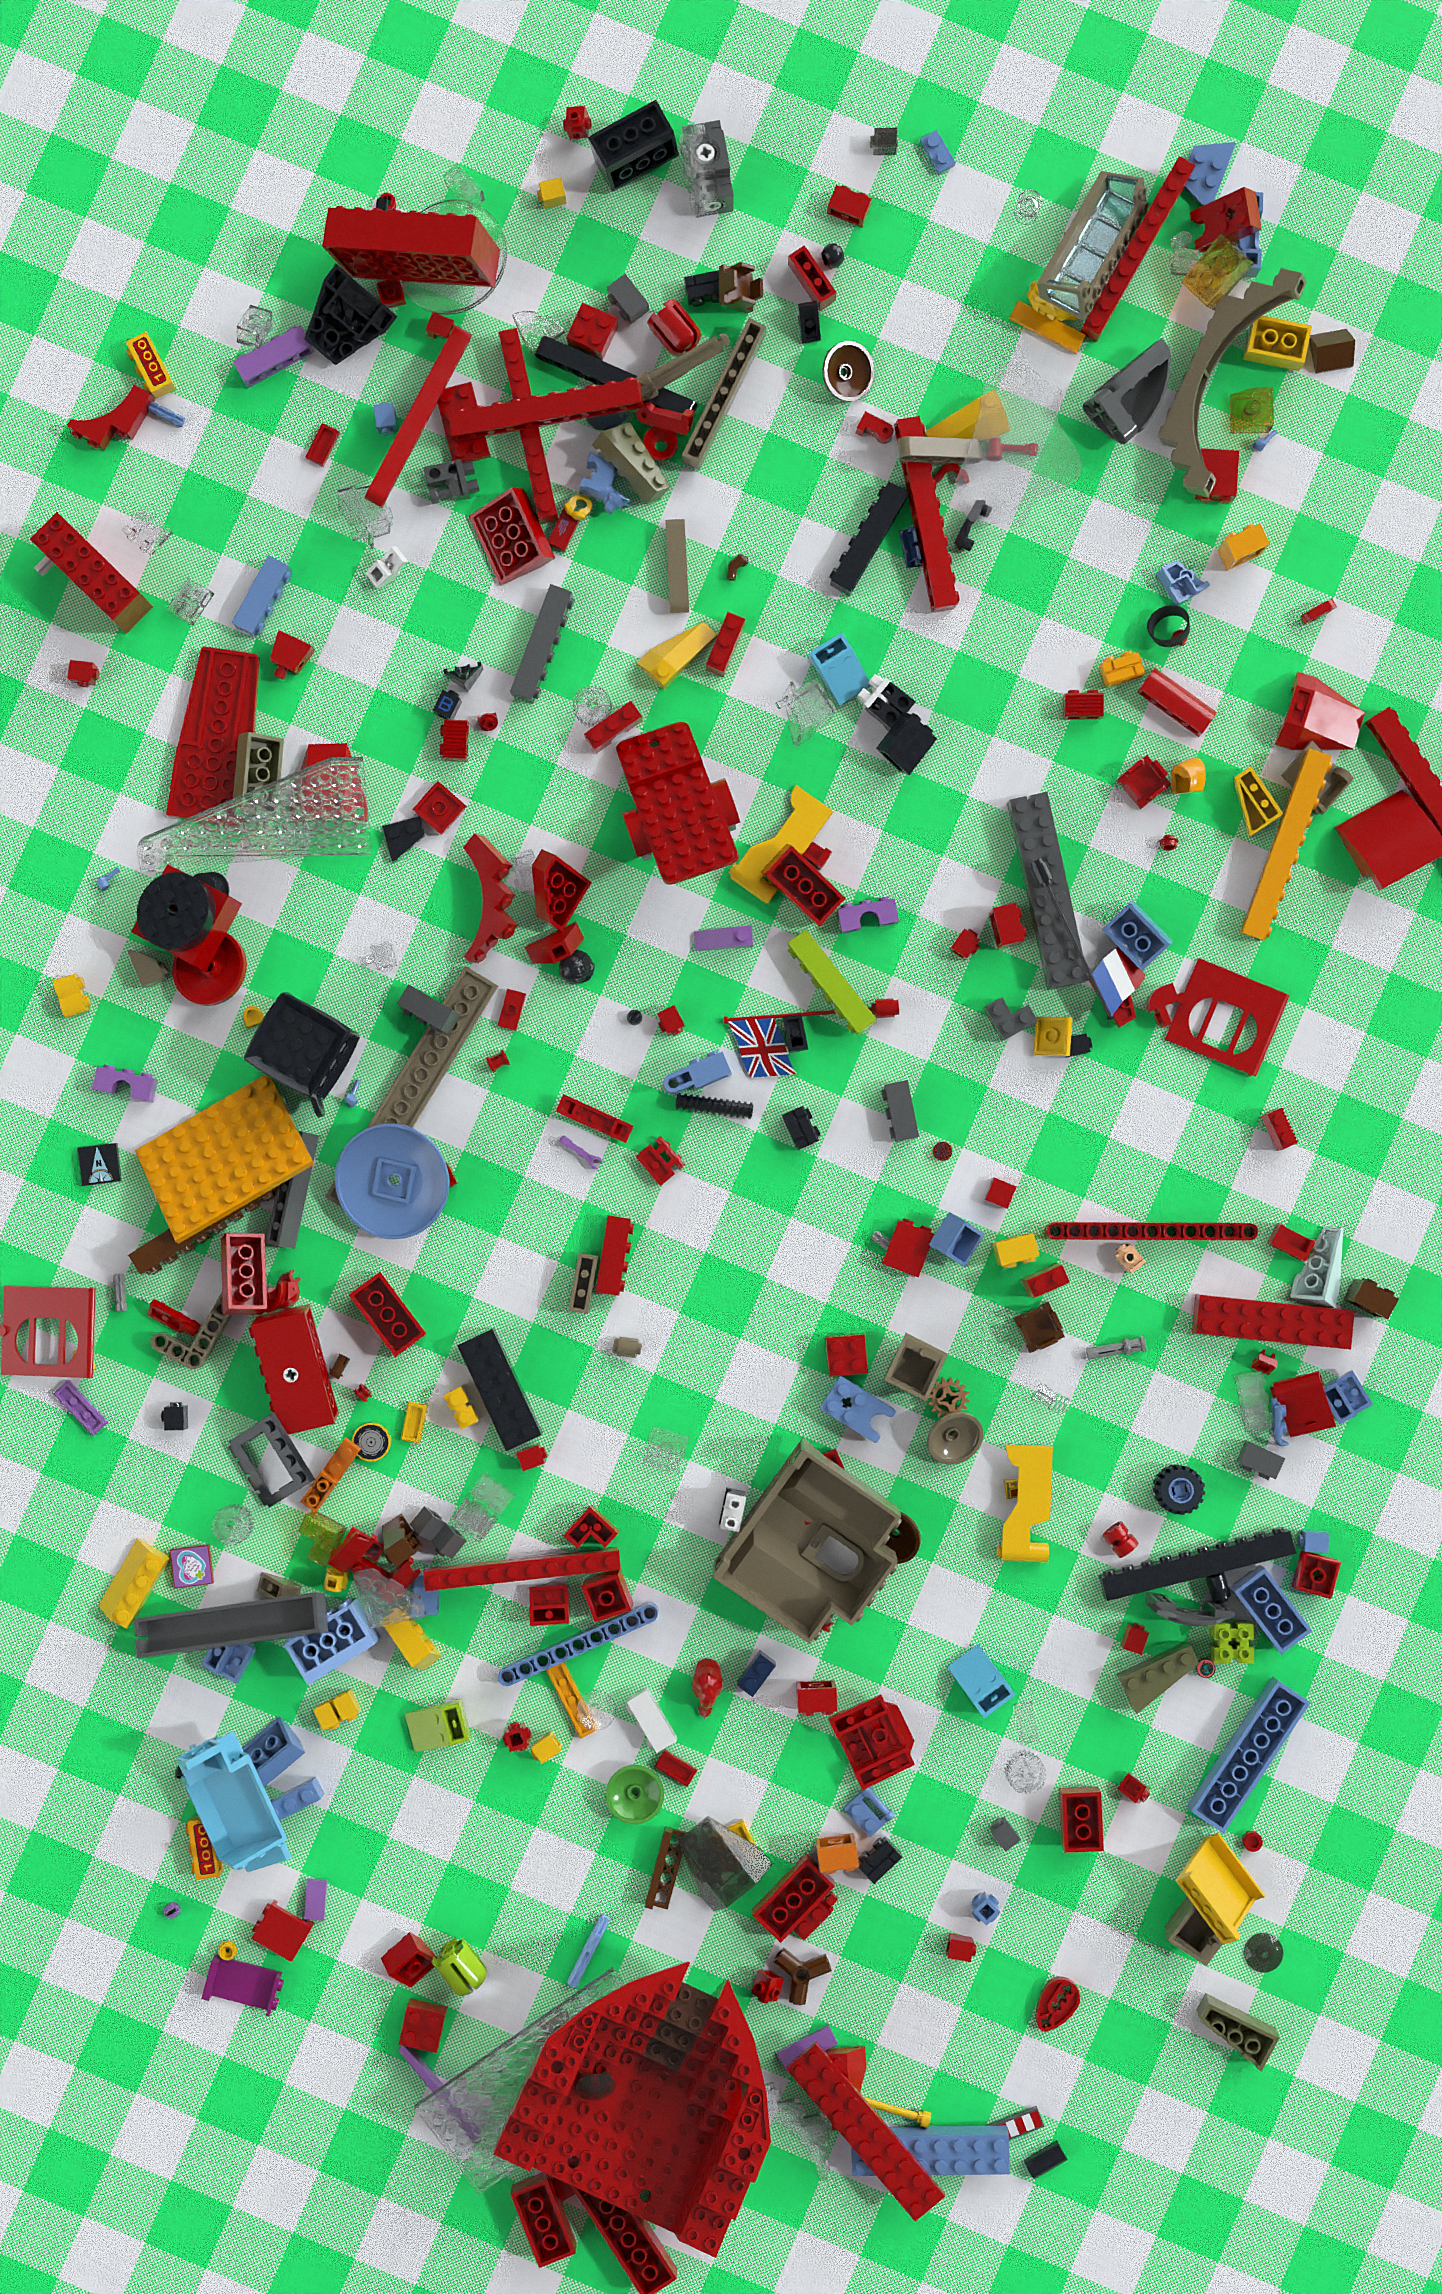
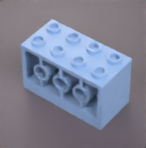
M348 1598L337 1606V1610L332 1608L327 1611L328 1633L287 1638L288 1641L284 1644V1647L307 1685L375 1645L381 1638L358 1598L353 1600Z

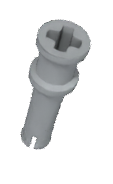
M1143 1335L1129 1340L1124 1338L1119 1343L1086 1348L1088 1360L1123 1353L1128 1356L1133 1352H1147Z

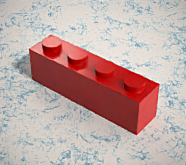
M610 1215L607 1217L596 1292L619 1296L620 1292H624L625 1281L622 1280L623 1273H627L628 1261H625L626 1253L630 1254L631 1242H628L629 1234L633 1235L634 1223H631L629 1218Z

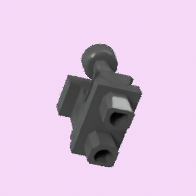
M461 459L423 467L432 504L439 503V499L449 497L458 501L464 498L470 499V494L479 491L477 479L466 481L465 478L467 475L475 474L473 462L462 463ZM447 484V488L437 491L436 486Z

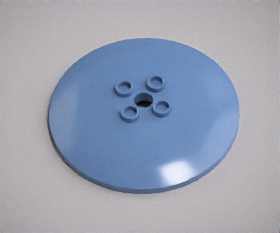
M386 1123L361 1131L347 1143L337 1162L335 1187L344 1212L360 1229L384 1239H404L424 1231L440 1216L449 1194V1173L440 1150L426 1135L406 1125ZM391 1175H396L399 1178L398 1185L391 1183Z

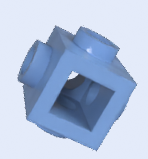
M985 1891L982 1894L979 1893L972 1899L971 1908L973 1912L971 1914L978 1922L982 1921L987 1926L999 1916V1902L992 1894L988 1895Z

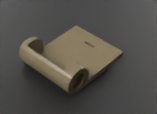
M1313 741L1306 745L1281 775L1292 788L1306 750L1311 748L1324 753ZM1334 763L1329 773H1325V786L1317 795L1319 802L1316 809H1312V812L1316 815H1324L1354 780L1353 776L1346 769L1337 767Z

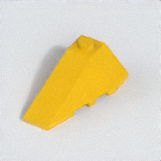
M992 390L925 431L926 437L987 441L1010 431L1004 406L995 390Z
M703 621L651 648L637 662V665L665 690L715 639L717 634Z

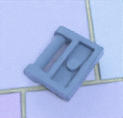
M871 1786L861 1790L843 1807L869 1838L895 1816L892 1809L889 1810L874 1794ZM868 1797L883 1816L879 1818L862 1800L863 1798Z

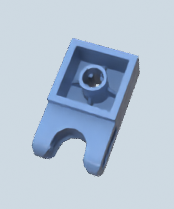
M718 1050L707 1054L708 1058L703 1060L696 1058L689 1062V1066L667 1075L663 1083L665 1090L672 1095L694 1086L698 1090L731 1076L732 1072L723 1051L718 1053ZM671 1080L678 1081L676 1088L669 1086Z
M843 1376L837 1377L819 1406L821 1410L874 1443L879 1441L880 1436L878 1432L871 1428L870 1422L872 1417L876 1414L893 1417L896 1413L894 1408ZM850 1397L849 1401L851 1404L849 1406L846 1405V1407L843 1406L842 1399Z

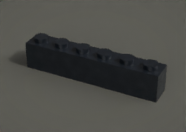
M888 482L886 487H881L877 494L879 496L876 503L872 502L868 509V513H870L868 518H863L858 527L860 529L858 535L852 536L848 544L851 547L848 552L844 551L839 559L841 564L838 569L834 568L829 576L831 579L830 586L850 597L906 502L909 494L907 491L891 482Z

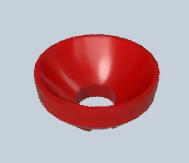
M653 426L644 435L643 444L653 460L665 461L675 454L678 447V439L675 432ZM657 442H664L667 445L664 451H657L655 448Z

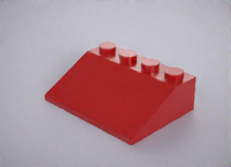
M511 487L469 515L499 585H504L539 569L555 559L524 489Z

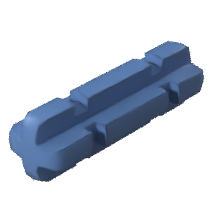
M151 402L148 407L150 413L158 415V417L174 423L178 427H182L185 422L183 416L175 414V412L159 406L155 402Z

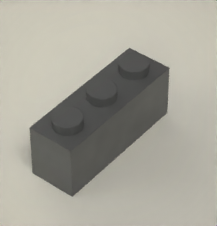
M409 984L397 1002L402 1007L401 1011L410 1017L413 1014L416 1015L418 1022L425 1026L427 1023L431 1024L430 1029L439 1034L443 1031L449 1035L460 1017V1014Z
M908 1080L884 1085L881 1093L883 1101H887L888 1105L885 1112L887 1120L891 1119L892 1127H889L891 1139L895 1138V1142L918 1138L919 1132Z

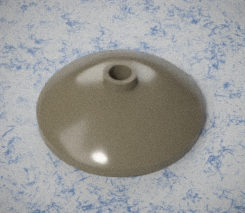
M950 1413L940 1418L930 1429L927 1437L928 1450L932 1457L940 1463L958 1464L972 1457L981 1446L983 1428L977 1418L969 1413Z

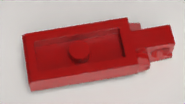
M153 1299L150 1303L147 1316L179 1333L182 1331L193 1337L200 1330V1323L174 1310L165 1303Z
M832 1891L794 1929L803 1941L834 1910L832 1906L838 1899Z

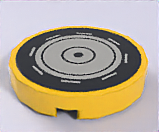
M372 1422L360 1426L354 1432L352 1442L362 1448L357 1456L366 1461H377L388 1453L391 1446V1436L385 1427Z

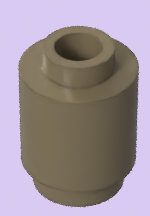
M627 1337L614 1339L613 1353L617 1354V1356L636 1358L637 1354H641L642 1343H639V1339Z

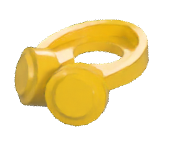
M578 494L573 496L569 502L564 503V508L569 516L572 515V518L581 521L590 513L592 501L589 497ZM578 500L586 502L587 506L585 508L574 511Z

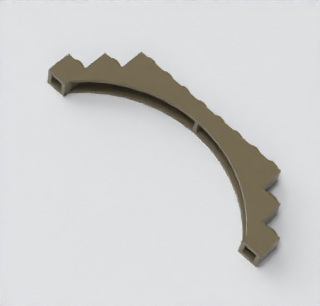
M1281 268L1273 280V286L1252 281L1244 293V299L1223 294L1220 301L1217 302L1215 313L1207 324L1205 335L1200 339L1199 348L1191 359L1190 368L1184 374L1180 390L1176 392L1175 401L1172 407L1169 408L1165 423L1160 427L1158 438L1163 445L1176 448L1171 453L1170 461L1176 469L1187 471L1183 478V486L1188 492L1209 498L1216 482L1212 472H1209L1205 466L1198 438L1199 409L1212 371L1226 349L1249 325L1274 308L1293 299L1299 300L1307 283L1303 273Z

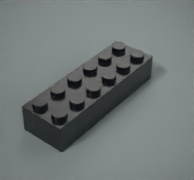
M495 1328L457 1345L505 1450H511L542 1435L543 1431Z

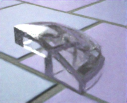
M535 311L514 313L512 315L514 322L530 354L537 350L542 336L556 340L565 333L562 326L548 315L544 318L536 316L537 313Z

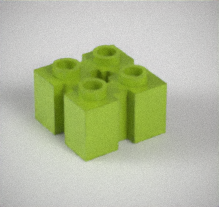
M1224 1620L1221 1623L1210 1625V1636L1215 1640V1643L1210 1644V1659L1215 1664L1231 1663V1658L1237 1663H1254V1647L1249 1644V1640H1254V1626L1249 1620H1233V1625H1230ZM1232 1638L1235 1639V1642L1230 1645L1229 1641H1232Z

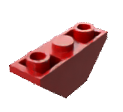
M577 922L566 926L562 932L558 930L525 946V949L533 964H555L571 956L584 940V936Z

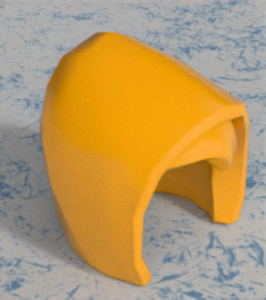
M1193 757L1173 767L1171 771V790L1173 794L1204 790L1206 771L1201 759Z

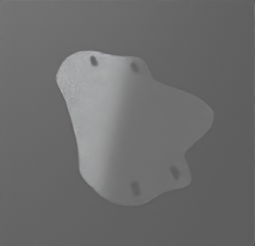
M1017 361L1007 362L998 367L985 381L974 433L968 453L956 478V492L963 514L972 522L980 525L996 523L1017 527L1024 525L1035 499L1070 487L1078 480L1081 474L1082 463L1080 455L1058 422V414L1063 400L1061 390L1057 386L1043 380L1031 366ZM1025 371L1027 373L1025 383L1020 384L1021 373ZM1053 393L1055 395L1053 404L1048 406L1049 394ZM985 504L987 505L988 509L986 512V516L982 518L980 516V512L982 506ZM1017 506H1020V516L1018 519H1015V509Z

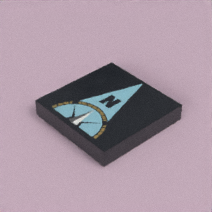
M118 1143L78 1148L82 1186L122 1181Z

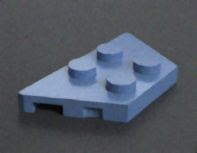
M1235 142L1193 147L1188 161L1196 166L1184 190L1190 193L1191 198L1195 202L1198 201L1204 206L1215 200L1236 145Z

